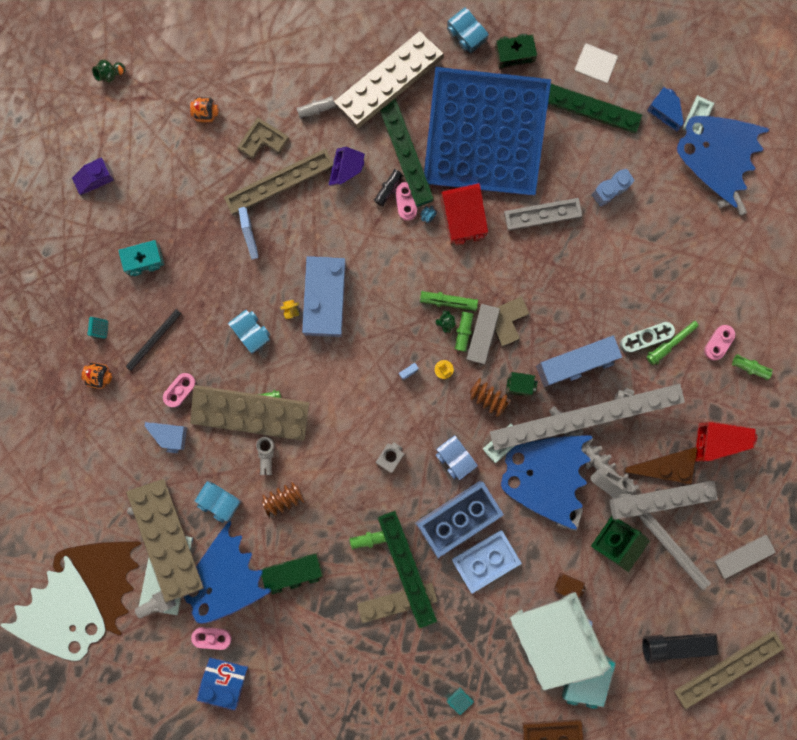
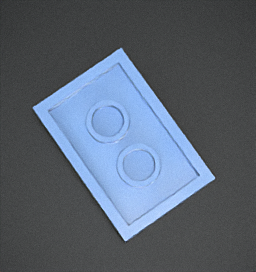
M502 530L451 559L471 594L522 564Z

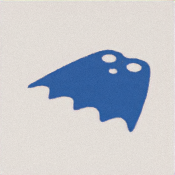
M711 116L691 117L686 125L687 133L678 143V154L704 183L731 205L737 207L738 205L733 197L734 192L747 189L742 175L745 171L755 170L750 160V155L753 152L763 151L757 136L760 133L768 132L769 129L727 118ZM695 123L703 125L704 131L702 134L694 133L693 125ZM704 142H708V143H709V147H708V148H705V147L703 146V143H704ZM687 143H692L695 146V152L691 155L684 151V146Z
M592 436L547 438L515 445L506 453L507 471L502 476V489L510 497L534 512L569 528L577 529L570 519V513L583 507L574 494L578 487L587 484L579 475L578 470L581 465L591 460L582 452L581 447L586 441L592 439ZM515 453H522L524 455V462L517 465L513 462L512 457ZM530 469L533 471L532 476L527 475V471ZM516 476L519 478L520 485L517 488H511L508 485L510 477Z
M231 521L217 535L196 566L203 589L199 590L195 597H191L189 594L183 596L186 603L191 604L193 608L192 615L197 623H207L229 615L255 602L271 591L270 589H260L258 587L262 571H251L248 565L252 553H240L239 545L242 536H229ZM209 587L212 588L211 594L206 592ZM206 603L209 606V611L205 616H201L199 614V607Z

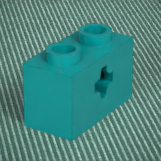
M156 240L118 250L123 271L130 276L142 274L141 271L148 269L149 271H156L160 269V266L165 265L160 245ZM141 256H144L145 258L143 259V262H139V260H141Z

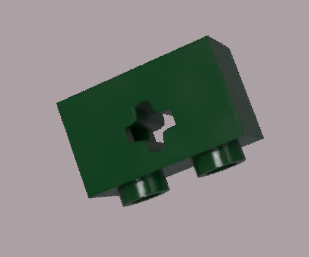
M524 33L517 37L509 38L506 36L496 40L495 52L498 69L535 63L537 51L533 34L528 35Z
M511 372L507 378L505 394L522 397L531 396L537 390L538 381L535 380V375Z

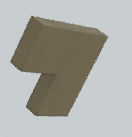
M257 117L237 149L252 159L255 158L263 145L280 154L289 137Z
M522 297L496 307L500 308L495 333L502 347L520 339L513 321L529 315Z

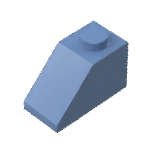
M145 422L146 429L161 448H167V452L178 453L179 450H184L187 427Z

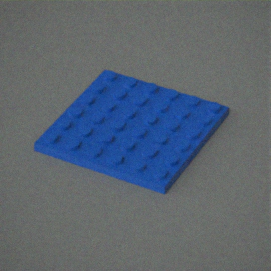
M435 67L424 175L428 184L465 187L480 183L481 190L536 195L551 79Z

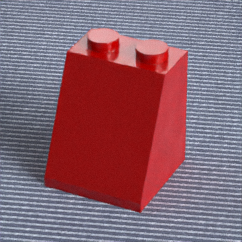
M480 183L442 191L440 203L450 244L462 245L466 243V240L480 241L485 239L484 236L488 234V227Z
M714 422L698 423L695 461H711L753 449L757 443L756 429Z

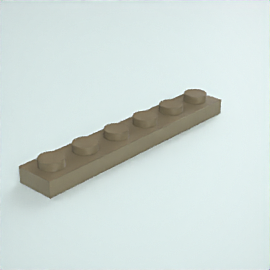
M325 148L225 196L224 199L232 215L239 213L238 208L245 207L248 209L331 169L333 161Z
M772 630L674 690V693L683 708L687 709L784 650L785 647L776 632Z

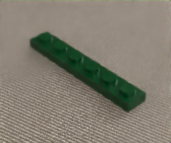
M554 84L550 85L548 105L636 134L643 114Z
M395 98L382 108L380 112L417 208L433 202L434 198Z
M396 510L378 516L379 524L418 628L436 623L437 619Z

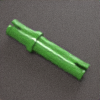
M421 290L420 303L435 304L436 307L448 306L476 311L478 299Z

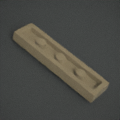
M432 582L424 584L430 603H436L437 599ZM405 590L357 603L362 623L411 610Z

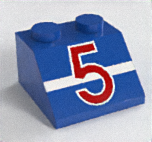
M210 657L196 701L236 710L248 667Z

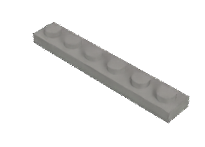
M707 481L611 499L610 505L613 519H621L718 500L715 481Z

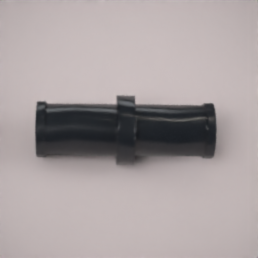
M394 169L387 181L382 183V188L373 201L383 207L390 195L395 193V188L404 175Z

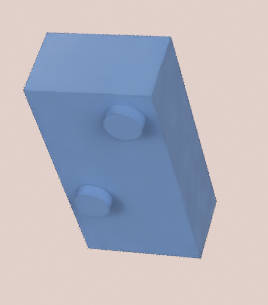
M306 257L303 335L342 337L345 258Z
M613 335L543 361L536 368L543 386L546 387L568 378L571 381L582 377L581 373L603 366V369L614 365L613 361L622 358V355Z
M479 481L415 522L435 556L439 558L504 514L485 484Z

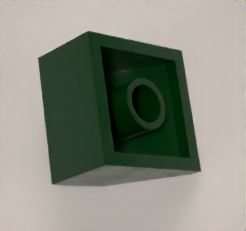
M611 516L591 547L629 573L650 540L632 526L620 519H613V516Z

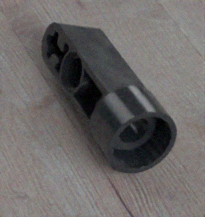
M715 633L670 637L650 635L644 636L642 640L643 655L647 664L665 663L671 659L719 655L718 639Z

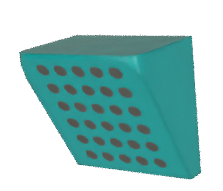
M90 317L87 335L92 338L106 339L108 320Z
M461 687L446 700L459 715L474 703Z

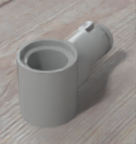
M262 437L256 443L258 458H260V475H272V457H274L275 442L271 438ZM267 440L270 442L271 447L268 451H263L261 444Z
M160 591L152 595L149 602L135 608L137 617L141 619L154 612L162 613L176 606L174 600L165 603Z

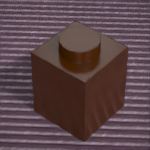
M560 572L553 590L564 596L575 592L579 599L583 597L586 587H584V582Z

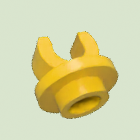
M294 299L285 301L283 306H280L281 310L285 309V319L299 316V311L295 307L299 303H295Z
M441 360L435 365L434 371L440 379H448L452 376L454 368L451 362Z

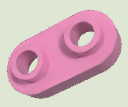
M407 182L400 183L396 188L398 214L401 219L410 221L415 218L417 208ZM407 189L409 192L408 194H403L402 190ZM406 207L411 209L409 213L404 211Z
M720 326L713 333L704 349L705 356L709 360H719L725 355L735 338V331L731 326ZM724 331L728 333L727 338L723 336ZM714 347H717L719 350L717 354L713 352Z
M188 373L180 374L164 392V403L173 408L180 406L193 391L196 385L195 378ZM185 380H189L190 382L189 386L187 387L183 385V382ZM175 394L177 400L173 402L171 396Z
M200 627L192 633L191 640L194 646L198 648L223 650L230 645L232 637L226 629ZM204 634L206 636V639L201 640L199 638V635ZM220 635L225 637L224 642L219 641Z

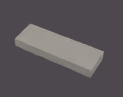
M481 304L467 355L468 360L486 364L500 308Z
M763 535L714 562L722 578L726 579L776 552L767 535Z

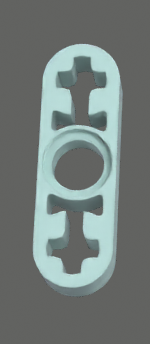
M663 322L622 338L620 347L624 352L631 353L665 341L674 335V326L669 322ZM663 326L665 329H669L667 336L666 334L658 336L656 332L663 330ZM645 332H649L652 335L650 343L644 342L642 338ZM636 335H638L639 342L632 345V349L629 346H625V343L628 342L627 339L634 341L637 339Z

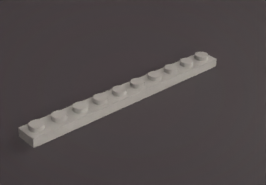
M676 384L490 431L494 450H499L685 403L681 385Z

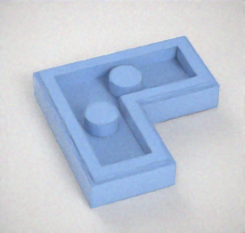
M245 207L238 208L241 228L251 259H256L259 257L247 209Z

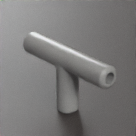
M736 190L733 197L738 205L736 208L740 216H742L747 211ZM725 199L717 203L719 208L730 205Z

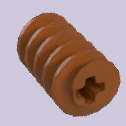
M478 378L469 392L471 394L470 400L472 401L477 398V405L484 402L483 409L490 406L489 413L496 410V417L498 418L504 412L510 400L506 401V394L500 397V390L493 393L494 386L487 389L488 382L481 385V378Z
M291 482L290 489L283 485V492L276 488V495L269 491V498L264 494L262 495V504L268 518H270V512L276 516L277 509L283 513L284 506L290 510L292 508L291 503L299 506V499L302 503H305L298 485L296 486Z

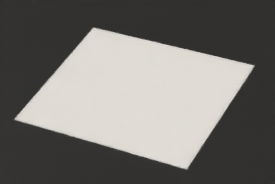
M585 43L575 70L608 83L618 56Z

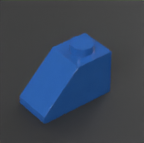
M663 87L647 111L677 132L684 124L680 99L673 90Z

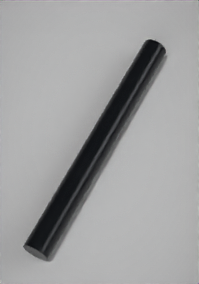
M175 309L126 365L130 371L135 368L182 314Z

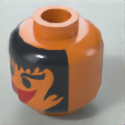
M196 97L194 101H191L190 115L194 117L195 121L213 122L214 117L218 116L219 107L215 105L212 98Z
M91 362L88 366H84L81 379L88 387L103 389L106 384H110L112 373H109L107 365Z

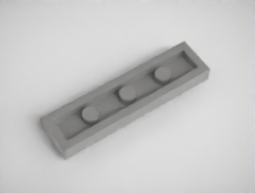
M579 198L504 211L507 231L581 218L582 212Z

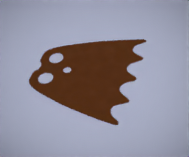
M141 542L94 543L59 551L53 561L55 572H63L64 568L61 567L60 561L64 556L70 557L72 564L83 579L98 607L105 630L122 635L115 624V620L119 616L128 614V610L121 602V597L123 594L134 589L127 582L126 575L129 571L139 566L130 557V552L135 547L141 545Z

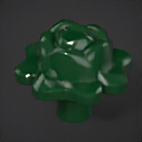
M443 311L440 319H436V326H440L444 333H450L451 329L456 325L455 317L451 315L450 311Z

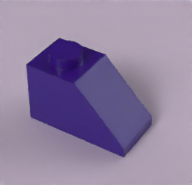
M346 146L336 149L329 185L343 184L359 174L364 167L365 153Z
M101 157L85 164L72 177V180L81 196L114 181V177L108 164Z

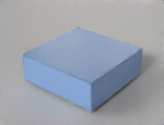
M413 363L399 372V376L402 380H405L416 373L419 368L416 363Z

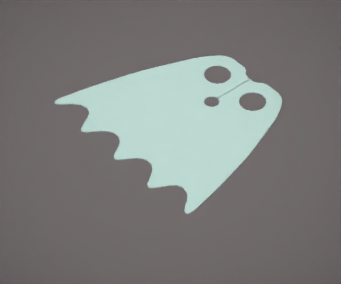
M64 556L65 568L63 572L47 571L48 586L45 589L31 588L32 603L29 606L16 605V622L11 624L2 623L1 626L41 650L63 659L78 661L87 653L89 644L97 642L104 635L105 626L89 589L69 558ZM89 623L96 624V634L88 635L85 631L86 625ZM71 625L76 626V630L74 632H71L69 630V627ZM70 642H79L81 648L78 653L74 654L69 651L68 646Z

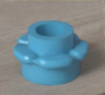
M433 205L430 208L426 206L420 214L422 221L430 223L434 219L437 211Z

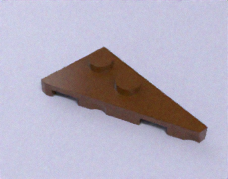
M692 447L625 467L624 472L692 484L697 448Z

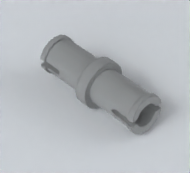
M330 96L319 101L313 100L310 104L297 107L300 119L313 114L319 115L320 112L336 108L333 97Z

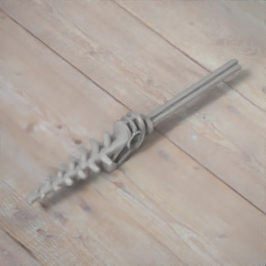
M555 406L549 410L551 416L563 413L558 411ZM578 429L566 432L565 437L582 436L583 430ZM593 439L586 441L582 445V452L591 459L586 463L585 467L589 469L594 466L597 470L591 475V481L610 494L613 499L637 495L636 490L639 486L637 484L634 485L633 479L627 478L629 474L626 473L621 477L614 470L616 464H608V461L612 458L610 454L601 456L599 452L602 450V447H592L590 445ZM650 513L637 515L701 590L706 589L711 584L656 519Z

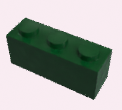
M318 552L260 569L262 571L261 578L264 589H270L271 595L283 592L282 588L290 586V589L301 587V583L309 581V584L318 582L320 577L324 575Z

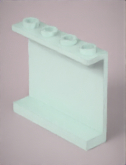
M575 592L568 594L560 601L526 612L520 610L510 617L521 645L525 649L529 662L543 690L601 675L610 667Z

